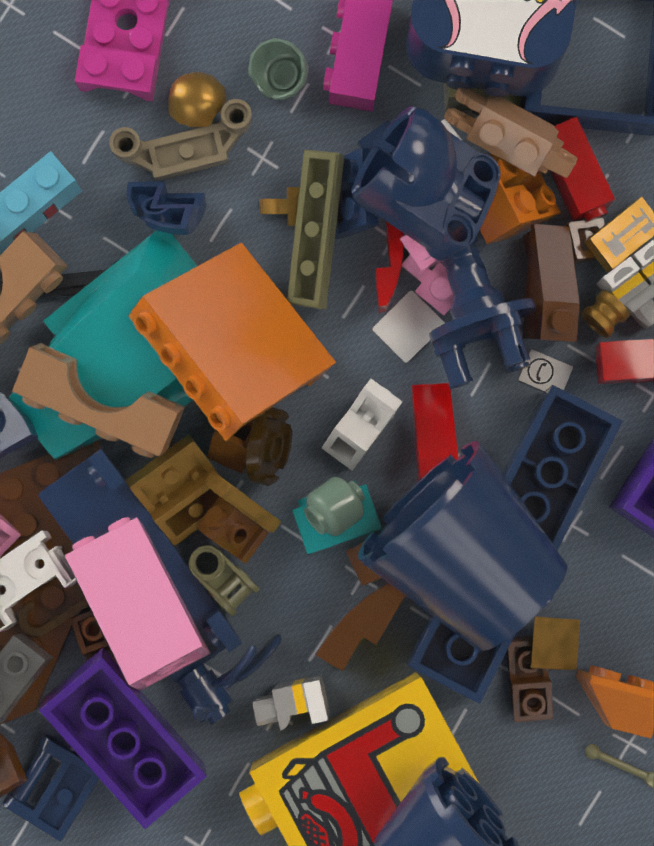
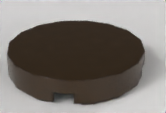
M271 407L259 415L251 430L247 444L246 469L250 481L256 484L270 486L277 482L279 477L275 474L278 468L284 469L288 462L293 431L291 424L286 423V420L290 417L282 409Z

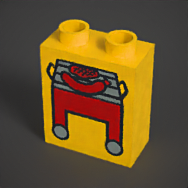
M414 672L252 762L249 773L255 784L240 791L239 795L250 820L261 836L278 827L288 846H374L375 837L421 773L439 757H445L449 763L447 767L453 771L458 772L463 768L477 782L478 780L423 679L417 672Z

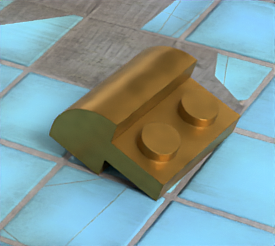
M189 434L170 447L160 457L158 456L125 480L130 490L147 509L155 523L174 546L197 530L207 511L212 508L220 497L205 486L206 483L204 482L211 471L217 475L219 474Z

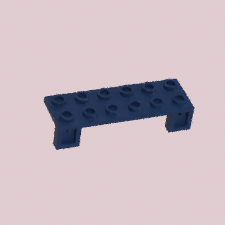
M103 449L97 451L39 493V498L73 544L89 536H94L96 539L108 533V527L122 518L129 517L130 520H133L137 517L143 524L211 653L171 674L170 677L175 683H178V680L202 663L205 664L225 648L230 653L242 644L239 635L198 579L192 574L188 565L155 523L147 509L130 490L124 477Z

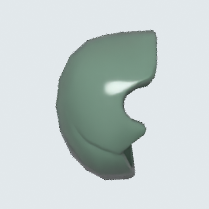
M273 38L260 43L251 53L248 67L249 76L259 91L266 97L284 101L297 96L307 84L309 70L307 60L293 43Z

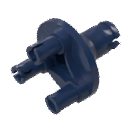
M476 245L471 248L467 246L452 258L443 261L454 296L450 310L453 320L435 328L429 333L435 355L441 358L450 389L473 382L463 352V348L469 343L485 339H492V342H497L506 374L530 366L527 361L531 359L527 353L520 326L522 325V318L536 311L534 300L532 298H525L505 303L502 293L490 284L484 263L479 256L480 251Z

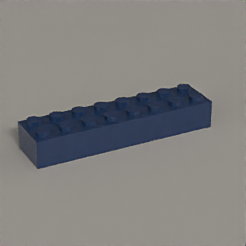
M551 385L545 390L503 475L558 551L623 421ZM430 615L406 664L408 667L480 704L514 636L489 650L479 651Z

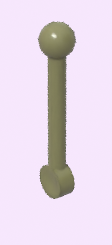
M590 744L585 748L587 758L592 760L598 758L644 779V782L649 787L654 788V771L645 772L601 752L600 748L595 744Z

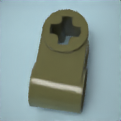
M201 546L190 556L189 566L192 574L232 617L237 614L236 608L252 592L258 593L261 590L237 564L235 565L215 546ZM202 552H212L218 558L219 565L215 572L206 574L198 569L196 562ZM239 584H242V586L231 597H228V594L230 592H232Z

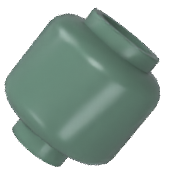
M332 477L307 495V507L304 509V513L310 525L319 534L327 533L331 536H338L361 520L364 513L362 501L365 497L360 487L354 481L347 483L339 477Z

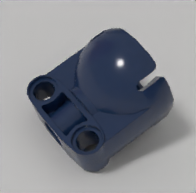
M409 106L391 122L383 133L384 140L396 147L392 155L379 146H374L357 173L351 192L360 207L372 215L384 219L426 248L428 254L434 259L446 261L469 246L478 234L496 194L501 175L500 167L491 156L477 152L449 132L444 124L427 110Z

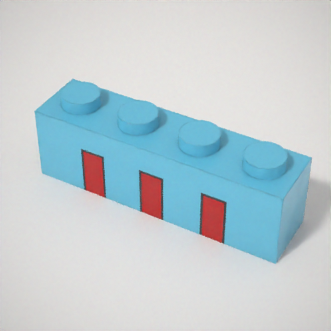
M51 151L0 192V255L23 231L34 232L82 192L76 180Z

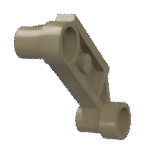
M232 99L222 107V120L217 124L146 142L140 140L138 134L133 129L122 127L112 133L109 145L117 159L152 173L155 181H160L229 163L227 155L241 136L248 131L252 123V112L250 106L245 101ZM235 118L243 119L242 122L237 124L232 122ZM125 146H133L128 152L122 151Z

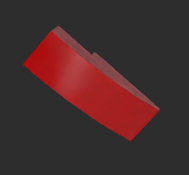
M654 339L600 342L595 346L598 385L654 382Z

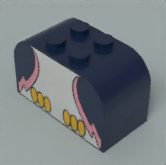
M413 0L406 42L409 60L413 67L424 77L446 83L452 89L458 90V88H463L467 90L469 87L483 89L487 94L495 97H504L508 94L525 96L537 93L551 83L564 57L572 35L577 0Z

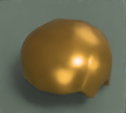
M203 72L184 74L177 78L171 86L168 98L169 115L178 123L186 126H210L215 115L218 112L221 114L222 107L227 102L225 87L214 76Z

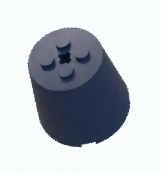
M474 441L464 445L460 450L464 455L457 460L450 454L436 465L382 518L387 523V526L379 535L375 532L369 534L359 550L358 559L479 651H485L513 637L539 611L550 603L565 578L568 566L485 448L478 441Z

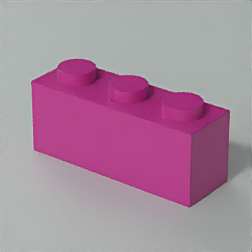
M339 0L336 18L343 19L341 32L333 31L330 54L336 55L334 68H326L323 90L329 91V104L373 112L393 0Z

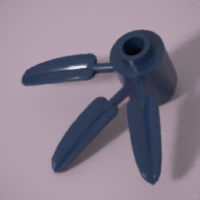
M278 634L253 662L252 660L257 653V648L251 645L243 658L230 671L218 678L212 669L208 671L202 663L177 682L182 688L180 694L193 711L194 718L200 723L208 719L212 725L230 712L227 704L233 699L226 690L256 671L276 650L281 642V635Z

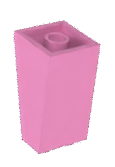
M126 517L111 524L108 527V533L96 539L94 536H89L76 542L72 546L73 551L66 554L65 557L128 685L141 691L211 653L143 524L137 517L133 520Z

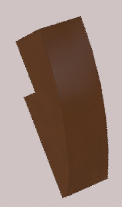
M388 582L365 596L341 618L326 636L315 655L343 671L362 637L377 645L405 595Z

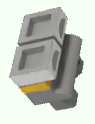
M654 239L606 274L596 284L601 291L605 290L621 301L629 311V314L645 330L654 324V301L652 300L654 298Z
M322 674L276 684L272 689V694L256 697V700L252 702L257 726L279 722L280 730L285 729L292 716L296 714L310 712L312 724L327 721L330 715Z

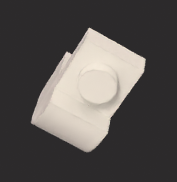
M370 379L351 408L333 429L322 449L353 471L394 416L402 401L391 394L389 390Z

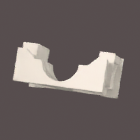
M40 531L0 559V588L2 585L6 588L5 594L0 592V619L5 625L0 629V632L9 630L19 623V619L11 607L39 586L56 577L64 588L72 587L78 583L61 550L62 546H55L48 550L44 544L52 538L48 531ZM41 559L45 563L43 568L38 566V562Z

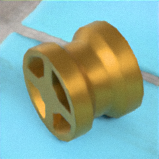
M602 290L596 296V303L593 306H587L580 313L590 328L607 339L614 333V326L618 322H624L630 316L623 303L605 290Z

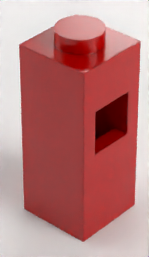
M574 117L554 127L558 130L556 137L564 142L562 148L577 157L576 164L567 178L551 170L550 173L573 222L584 218L589 222L608 214L606 209L612 204L615 197L578 118Z

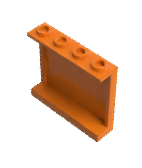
M242 242L145 294L128 315L137 331L147 339L159 355L162 363L171 370L182 384L186 394L196 402L207 416L211 426L221 434L225 441L229 440L241 427L306 384L310 386L318 381L336 363Z

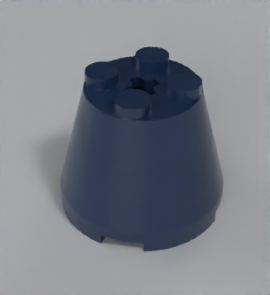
M439 757L424 769L374 840V846H519L514 837L507 838L504 824L500 819L503 814L489 794L463 768L455 772L447 767L449 763L445 757Z

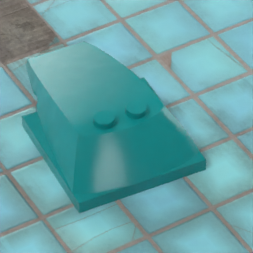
M156 230L43 320L55 335L49 347L77 359V373L82 387L91 398L103 405L110 407L128 406L148 391L182 406H186L193 400L186 394L182 384L171 370L162 363L159 355L147 339L137 331L133 321L128 316L145 294L197 267L195 262L170 233ZM12 392L9 396L26 414L38 435L37 439L55 460L86 447L101 438L95 434L96 428L84 423L74 425L65 422L58 417L60 412L46 406L44 409L29 406L22 401L23 396Z

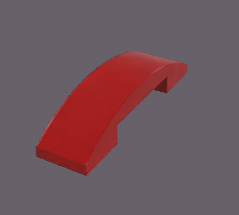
M385 221L389 267L376 268L375 270L378 313L386 312L393 299L403 259L404 244L400 240L403 237V232Z

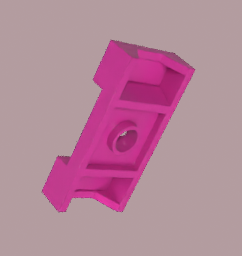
M92 0L85 42L80 47L75 83L79 91L88 92L96 88H105L129 92L145 101L153 102L170 0ZM132 14L137 17L136 26L130 30L120 29L117 26V22L122 15Z

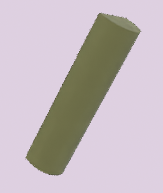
M304 149L287 301L291 305L327 309L345 154Z

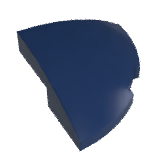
M165 181L128 182L126 195L133 215L139 217L146 223V226L161 232L179 235L191 234L198 227L207 206L204 193H168Z

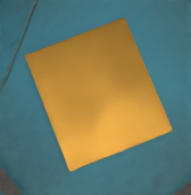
M534 617L531 668L577 670L580 620Z

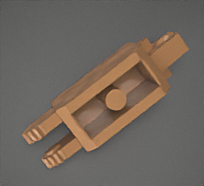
M458 88L455 93L456 100L480 115L475 119L460 110L449 108L444 118L451 125L469 134L467 137L468 141L533 176L538 171L546 174L548 170L566 178L569 176L576 164L577 157L562 148L564 142L556 137L558 130L552 124L502 97L490 95L487 99L469 89Z

